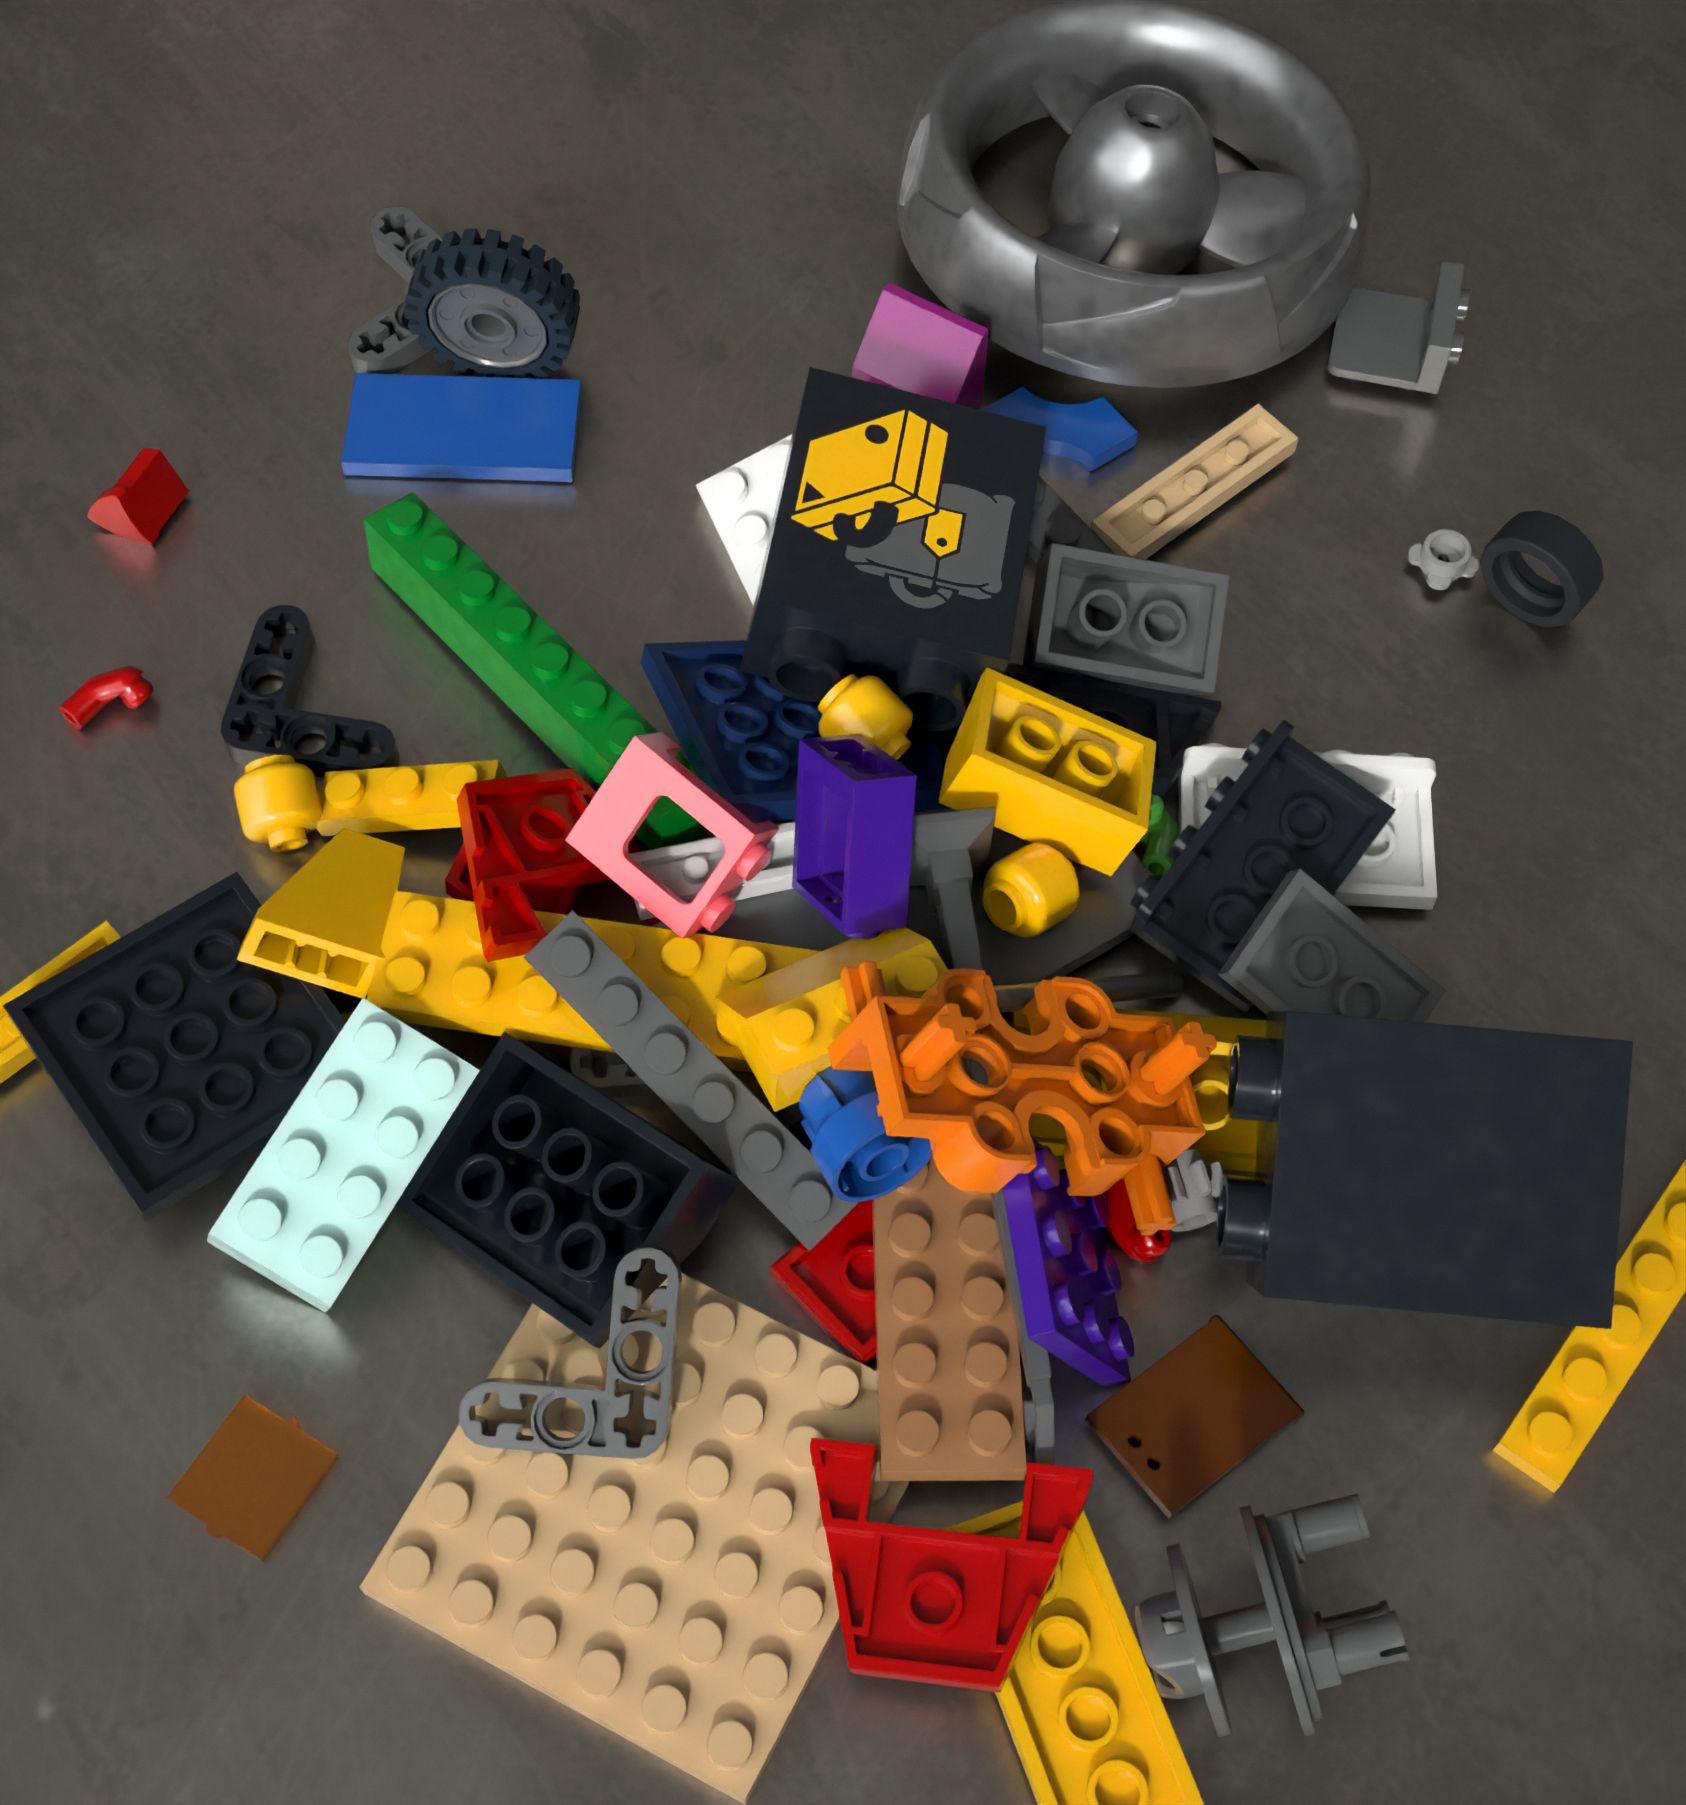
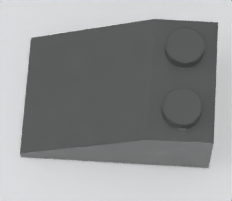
M1051 543L1037 562L1023 665L1177 694L1211 696L1215 692L1230 575Z

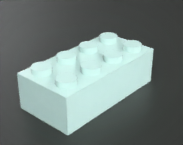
M362 998L210 1230L207 1242L326 1313L333 1305L480 1070Z

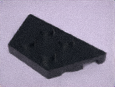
M1008 663L1004 675L1156 741L1151 794L1164 797L1180 775L1184 751L1192 746H1200L1213 727L1221 710V701Z

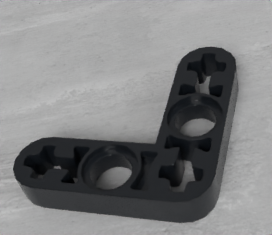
M278 605L269 608L261 614L253 630L221 722V734L230 757L237 763L247 765L254 760L267 756L290 755L294 758L295 763L304 764L313 771L316 777L323 778L325 772L398 767L400 756L392 731L385 725L374 721L294 709L314 649L315 639L306 613L292 605ZM287 629H293L295 634H287L281 647L284 657L279 656V648L275 637H283ZM278 675L284 679L282 687L276 692L259 694L252 690L255 682L263 676ZM253 728L261 729L262 734H253L249 742L242 741L240 735H250ZM317 733L327 738L326 744L318 752L302 754L294 749L297 740L304 735ZM340 740H345L347 747L340 746ZM274 741H280L281 746L276 748ZM371 746H379L380 752H373L369 760H361L359 754H367Z

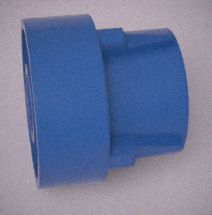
M830 1066L815 1076L806 1086L799 1100V1109L805 1118L801 1124L812 1142V1148L809 1150L812 1153L813 1160L833 1193L843 1201L863 1202L886 1195L912 1179L927 1164L933 1155L929 1139L919 1137L887 1136L883 1117L878 1116L876 1106L879 1104L873 1071L835 1070Z

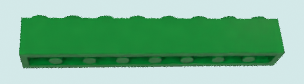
M414 492L363 518L371 568L569 768H573L596 792L634 736L658 732ZM678 752L675 759L695 774L690 762ZM662 795L635 835L651 850L696 841L710 831L671 798Z

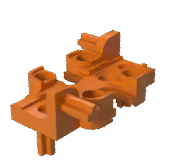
M863 961L858 967L846 966L841 971L851 1023L828 1046L832 1069L873 1071L879 1104L876 1106L878 1116L883 1117L886 1135L929 1139L933 1159L938 1171L950 1184L960 1190L969 1192L997 1193L1019 1173L1028 1174L1037 1166L1034 1143L1029 1134L1028 1121L1032 1114L1041 1113L1052 1116L1061 1122L1065 1129L1068 1141L1063 1149V1157L1070 1187L1067 1188L1068 1195H1100L1117 1181L1124 1179L1136 1226L1140 1230L1141 1235H1153L1158 1230H1170L1177 1225L1162 1169L1206 1134L1189 1075L1210 1058L1209 1053L1217 1047L1214 1035L1203 1034L1199 1022H1188L1176 1032L1172 1017L1116 1013L1110 998L1100 987L1091 981L1074 977L1055 976L1052 980L1040 981L1034 987L1035 997L1021 1009L1022 1016H1027L1031 1035H1027L1012 1028L1001 1016L997 1006V995L990 975H986L985 970L950 969L920 998L887 996L882 971L877 969L875 961ZM962 1058L974 1059L982 1065L988 1075L987 1085L977 1083L967 1075L962 1066ZM1092 1066L1098 1070L1105 1080L1107 1091L1097 1090L1091 1086L1083 1075L1082 1067Z

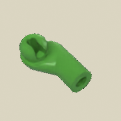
M1151 794L1148 830L1139 842L1145 849L1142 860L1143 865L1150 873H1154L1159 878H1162L1175 861L1167 856V854L1179 837L1180 832L1177 822L1164 810L1163 799L1159 795Z

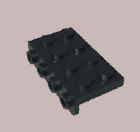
M1283 720L1272 734L1263 728L1256 735L1241 758L1242 761L1248 764L1236 782L1226 776L1219 783L1204 806L1212 812L1199 830L1191 824L1183 830L1167 856L1175 860L1162 878L1151 873L1130 902V905L1137 909L1130 931L1245 1013H1247L1253 1003L1221 978L1218 973L1287 873L1292 870L1301 869L1334 896L1396 811L1392 806L1291 738L1295 726L1286 720Z

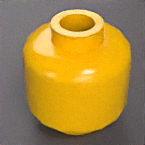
M851 674L837 683L818 705V711L822 714L818 727L821 737L861 734L895 760H898L911 745V741L905 735L911 727L913 713L892 689L877 676L868 675L859 679L855 674Z
M290 755L267 756L247 764L244 769L245 774L234 785V797L244 835L253 842L269 844L272 852L291 851L308 843L306 835L317 829L318 820L322 816V804L313 771L304 764L295 763L294 758Z
M1042 843L1023 846L995 862L986 873L983 885V904L988 917L1001 930L1008 931L1010 934L1022 938L1040 935L1066 919L1077 907L1080 895L1078 878L1072 863L1062 853Z

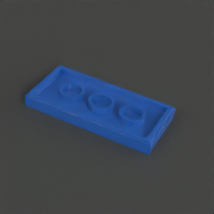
M355 373L341 459L344 475L573 482L582 399L581 380Z

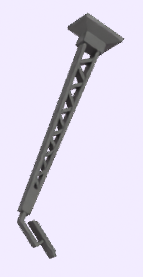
M995 807L914 816L909 887L922 885L926 887L930 913H936L948 970L958 968L983 970L971 902L972 881L985 878L987 873L995 820ZM964 1058L967 1075L977 1083L987 1085L988 1075L982 1065L974 1059ZM1001 1189L997 1193H990L1027 1387L1031 1386L1033 1397L1031 1400L1024 1401L1026 1466L1027 1462L1055 1465L1054 1400L1050 1386L1052 1374L1047 1350L1030 1340L1027 1335L1003 1190Z

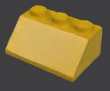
M987 667L980 677L946 758L938 803L956 811L995 807L994 827L1031 843L1049 845L1062 853L1066 858L1112 876L1148 830L1156 741Z
M908 928L881 930L880 935L875 938H852L715 996V1004L774 1112L799 1102L806 1086L817 1074L831 1066L828 1046L851 1023L841 971L846 966L858 967L863 961H875L877 969L882 971L887 996L920 998L944 973L949 971L929 939Z

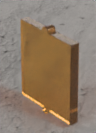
M244 1394L168 1495L167 1499L207 1526L206 1532L212 1539H219L223 1536L264 1563L340 1457L336 1452L301 1431L300 1424L296 1418L288 1417L284 1420Z

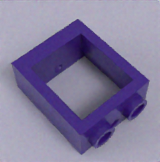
M861 734L799 739L792 887L848 937L870 939L879 936L881 930L906 928L917 775Z

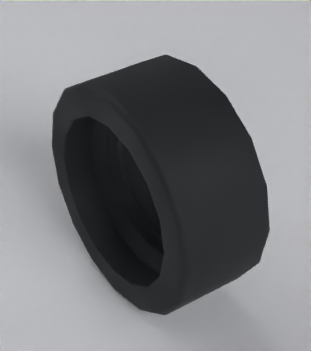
M1539 510L1520 512L1511 518L1485 546L1480 559L1482 577L1491 594L1509 612L1526 622L1542 627L1563 626L1573 620L1598 592L1604 578L1602 560L1593 543L1573 524L1557 515ZM1521 552L1532 555L1545 563L1557 575L1562 586L1550 583L1537 575L1526 563Z

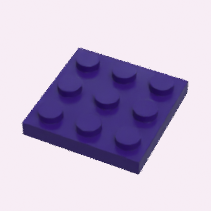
M1031 1136L1035 1147L1037 1166L1028 1174L1019 1173L1002 1188L1028 1338L1106 1389L1131 1382L1127 1358L1134 1356V1342L1130 1328L1124 1317L1119 1316L1115 1292L1121 1290L1122 1280L1115 1257L1109 1250H1106L1102 1229L1109 1225V1212L1103 1194L1095 1196L1068 1195L1067 1188L1070 1187L1065 1164L1053 1154L1047 1145H1041Z

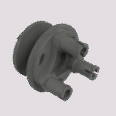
M1358 1494L1327 1500L1266 1517L1264 1513L1253 1516L1250 1505L1239 1507L1265 1602L1203 1618L1180 1543L1166 1547L1175 1590L1152 1596L1138 1604L1135 1609V1622L1143 1654L1147 1664L1153 1670L1156 1687L1162 1697L1185 1699L1204 1694L1218 1737L1231 1735L1230 1718L1214 1656L1277 1640L1299 1720L1306 1737L1316 1734L1313 1722L1324 1719L1316 1693L1317 1690L1342 1684L1340 1677L1342 1675L1397 1661H1410L1395 1610L1390 1611L1386 1600L1379 1601L1378 1604L1324 1618L1321 1617L1320 1611L1313 1612L1299 1564L1306 1563L1304 1556L1306 1554L1370 1538Z

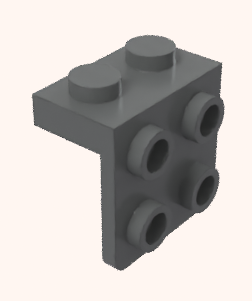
M1441 262L1430 300L1353 286L1345 306L1335 321L1327 366L1328 371L1337 377L1438 394L1447 364L1457 366L1463 346L1465 332L1455 330L1456 323H1464L1471 290L1461 288L1464 264Z

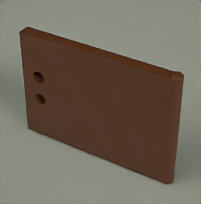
M1216 1314L1209 1319L1206 1325L1087 1414L1085 1421L1168 1519H1170L1290 1422L1300 1419L1304 1414V1410L1226 1322ZM1135 1439L1138 1443L1128 1442V1440Z

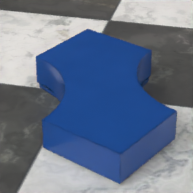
M1022 386L982 409V411L1045 426L1042 454L1069 458L1088 471L1097 469L1134 447L1137 443L1138 431L1103 396L1081 404H1059L1044 400Z

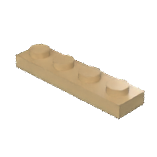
M1257 404L1091 521L1090 528L1116 555L1145 560L1294 454L1299 438L1260 404Z

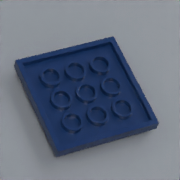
M746 640L645 644L641 659L642 668L696 776L752 822L795 819L799 739L821 737L818 728L822 716L818 711V705L821 701L808 702L790 698L777 691L770 684L768 678L739 671ZM910 727L905 736L911 741V745L897 761L917 775L914 811L949 808L938 803L946 761L928 731Z

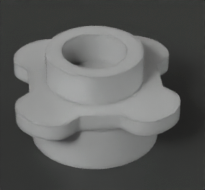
M1436 530L1427 536L1424 544H1414L1408 552L1409 562L1421 568L1427 577V584L1436 590L1448 589L1452 581L1462 576L1467 578L1473 577L1479 567L1478 560L1471 556L1469 541L1462 534L1454 530Z

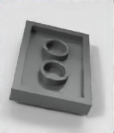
M1301 869L1292 870L1287 873L1218 973L1221 978L1267 1015L1268 1011H1297L1425 1023L1446 989Z

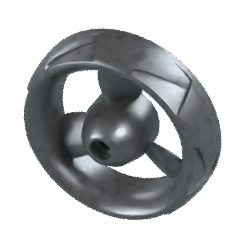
M1060 0L1018 11L994 22L963 44L949 61L940 64L919 101L903 149L896 196L897 219L903 243L912 263L924 282L939 300L953 313L988 328V339L1010 352L1048 368L1099 382L1135 387H1193L1226 382L1273 367L1301 352L1318 339L1336 320L1349 298L1363 259L1371 211L1370 162L1363 156L1360 136L1353 118L1337 93L1312 66L1271 37L1225 16L1170 1ZM1050 116L1070 138L1059 153L1048 204V221L1051 231L1034 238L1011 223L992 206L978 188L971 169L982 153L996 140L1026 123ZM1213 137L1240 152L1261 171H1236L1218 174ZM1202 251L1217 260L1237 268L1211 274L1174 275L1186 269L1187 265Z

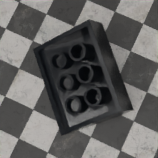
M504 1032L395 1206L594 1347L601 1348L609 1340L614 1276L617 1266L624 1256L640 1246L655 1245L668 1250L675 1256L680 1265L704 1240L740 1180L543 1053ZM650 1258L644 1260L641 1269L633 1272L630 1271L629 1274L630 1283L641 1285V1305L668 1278L667 1274L656 1272L655 1260ZM625 1306V1320H628L636 1310Z

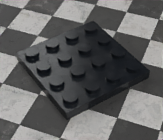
M238 872L231 874L3 1005L9 1019L145 1222L263 1150L346 1024V1021L320 985L237 960L240 947L258 909L262 906Z

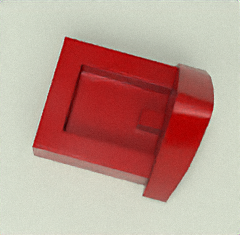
M143 448L114 487L104 490L90 507L87 516L94 523L118 536L152 546L159 537V531L189 493V490L161 450Z

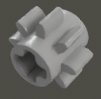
M1187 1149L1162 1169L1177 1223L1171 1229L1174 1232L1197 1229L1217 1220V1204L1224 1176L1220 1161L1205 1165L1199 1150Z

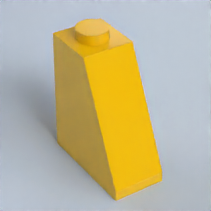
M343 828L258 909L240 947L237 960L365 999L369 991L377 959H386L380 946L395 891H398L405 847Z

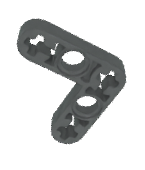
M392 206L378 211L370 222L375 251L409 284L423 249L426 250L428 244L435 238L440 241L443 239L416 213L406 207ZM405 234H406L407 242H408V245H407V246H405V241H404V239L401 237L402 235H405ZM406 297L350 334L347 341L352 368L356 373L395 374L434 349L424 350L418 344L419 335H412L410 330L405 327L409 319L405 318L404 312Z
M655 1245L640 1246L626 1254L618 1264L614 1276L605 1386L501 1377L486 1379L472 1387L461 1400L458 1415L459 1424L465 1436L475 1444L489 1448L625 1459L645 1458L656 1452L668 1435L672 1415L682 1289L681 1267L675 1256L662 1247ZM646 1258L655 1260L656 1272L667 1274L668 1276L667 1286H660L655 1289L652 1296L651 1312L662 1309L667 1310L666 1323L650 1317L634 1318L631 1320H625L624 1318L625 1306L636 1311L641 1308V1285L630 1283L629 1274L630 1271L633 1272L641 1269ZM644 1330L651 1332L662 1344L663 1356L661 1362L650 1371L633 1369L623 1357L622 1348L624 1341L634 1331ZM619 1379L637 1386L656 1382L661 1383L660 1395L648 1391L644 1396V1417L649 1420H656V1430L646 1431L641 1443L630 1441L629 1429L618 1427V1417H625L631 1412L634 1390L619 1392ZM491 1393L499 1394L501 1407L522 1410L528 1405L525 1394H534L537 1396V1400L530 1416L533 1436L521 1433L526 1419H505L498 1425L496 1431L488 1430L487 1418L477 1416L475 1407L488 1401ZM566 1397L573 1399L583 1409L585 1423L580 1434L571 1438H562L556 1436L548 1428L545 1418L548 1405L557 1398Z

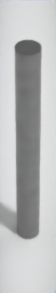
M1175 971L1083 978L1100 987L1110 998L1111 1002L1176 997L1180 995L1183 989L1182 977ZM1039 982L994 986L1000 1013L1021 1011L1035 997L1034 987Z

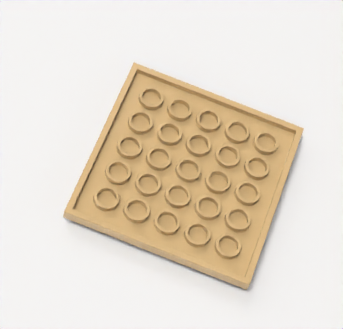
M682 1273L671 1425L666 1439L656 1452L645 1458L625 1459L489 1448L471 1441L465 1436L459 1424L364 1578L360 1588L365 1595L746 1805L840 1624L832 1577L833 1570L826 1531L823 1527L816 1475L810 1454L811 1438L876 1445L878 1458L869 1522L891 1524L913 1481H880L876 1370ZM668 1278L660 1286H667ZM652 1294L628 1320L650 1317L666 1323L667 1310L662 1309L651 1312ZM532 1304L487 1379L501 1377L605 1386L609 1340L601 1348L594 1347L538 1306ZM644 1330L634 1331L624 1341L622 1348L623 1357L633 1369L650 1371L660 1364L663 1356L662 1344L651 1332ZM619 1379V1392L634 1390L631 1412L625 1417H618V1427L629 1429L630 1441L641 1443L646 1431L656 1430V1420H649L644 1417V1396L648 1391L660 1395L661 1383L656 1382L637 1386ZM491 1393L488 1401L475 1407L476 1415L487 1418L488 1430L496 1431L498 1425L505 1419H526L521 1433L533 1436L530 1416L537 1396L525 1394L528 1405L521 1410L501 1407L499 1394ZM566 1397L557 1398L547 1407L545 1414L546 1424L556 1436L571 1438L580 1434L583 1430L585 1423L584 1411L573 1399Z

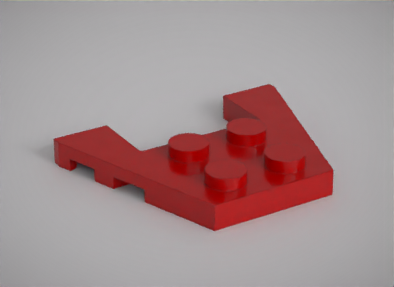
M573 768L468 782L464 784L456 799L481 944L487 962L526 955L547 935L525 895L612 880L565 840L597 793ZM632 839L630 840L628 845L629 854L643 851ZM657 917L646 919L649 927L661 921Z
M811 1438L810 1454L816 1475L823 1527L826 1531L833 1570L832 1577L847 1661L851 1673L1001 1693L1092 1491L1094 1482L1093 1469L1027 1462L1020 1534L1017 1539L869 1522L878 1458L876 1445Z

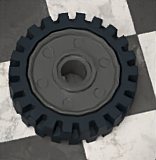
M477 228L465 229L462 238L455 231L444 234L442 241L435 238L428 244L427 249H423L408 287L404 309L405 318L409 319L408 328L411 334L419 335L418 344L424 350L435 348L433 358L441 364L450 359L453 360L452 370L464 375L466 370L470 368L475 370L474 377H488V374H493L495 377L511 378L512 375L515 378H532V375H534L536 378L542 379L549 375L550 369L556 371L562 366L563 360H566L575 336L580 311V295L578 289H574V279L570 273L562 274L563 264L555 257L544 261L545 249L536 244L529 250L524 249V238L512 234L508 243L501 241V231L488 229L485 238H481Z

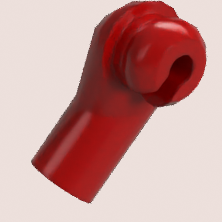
M128 665L91 677L59 706V710L70 724L77 729H82L117 696L123 700L128 708L136 709L154 693V687L141 676L144 671Z
M1120 1179L1107 1190L1106 1195L1109 1225L1104 1227V1229L1131 1259L1141 1262L1155 1261L1159 1255L1164 1254L1170 1247L1171 1235L1169 1230H1158L1153 1235H1141L1140 1230L1136 1226L1124 1179Z

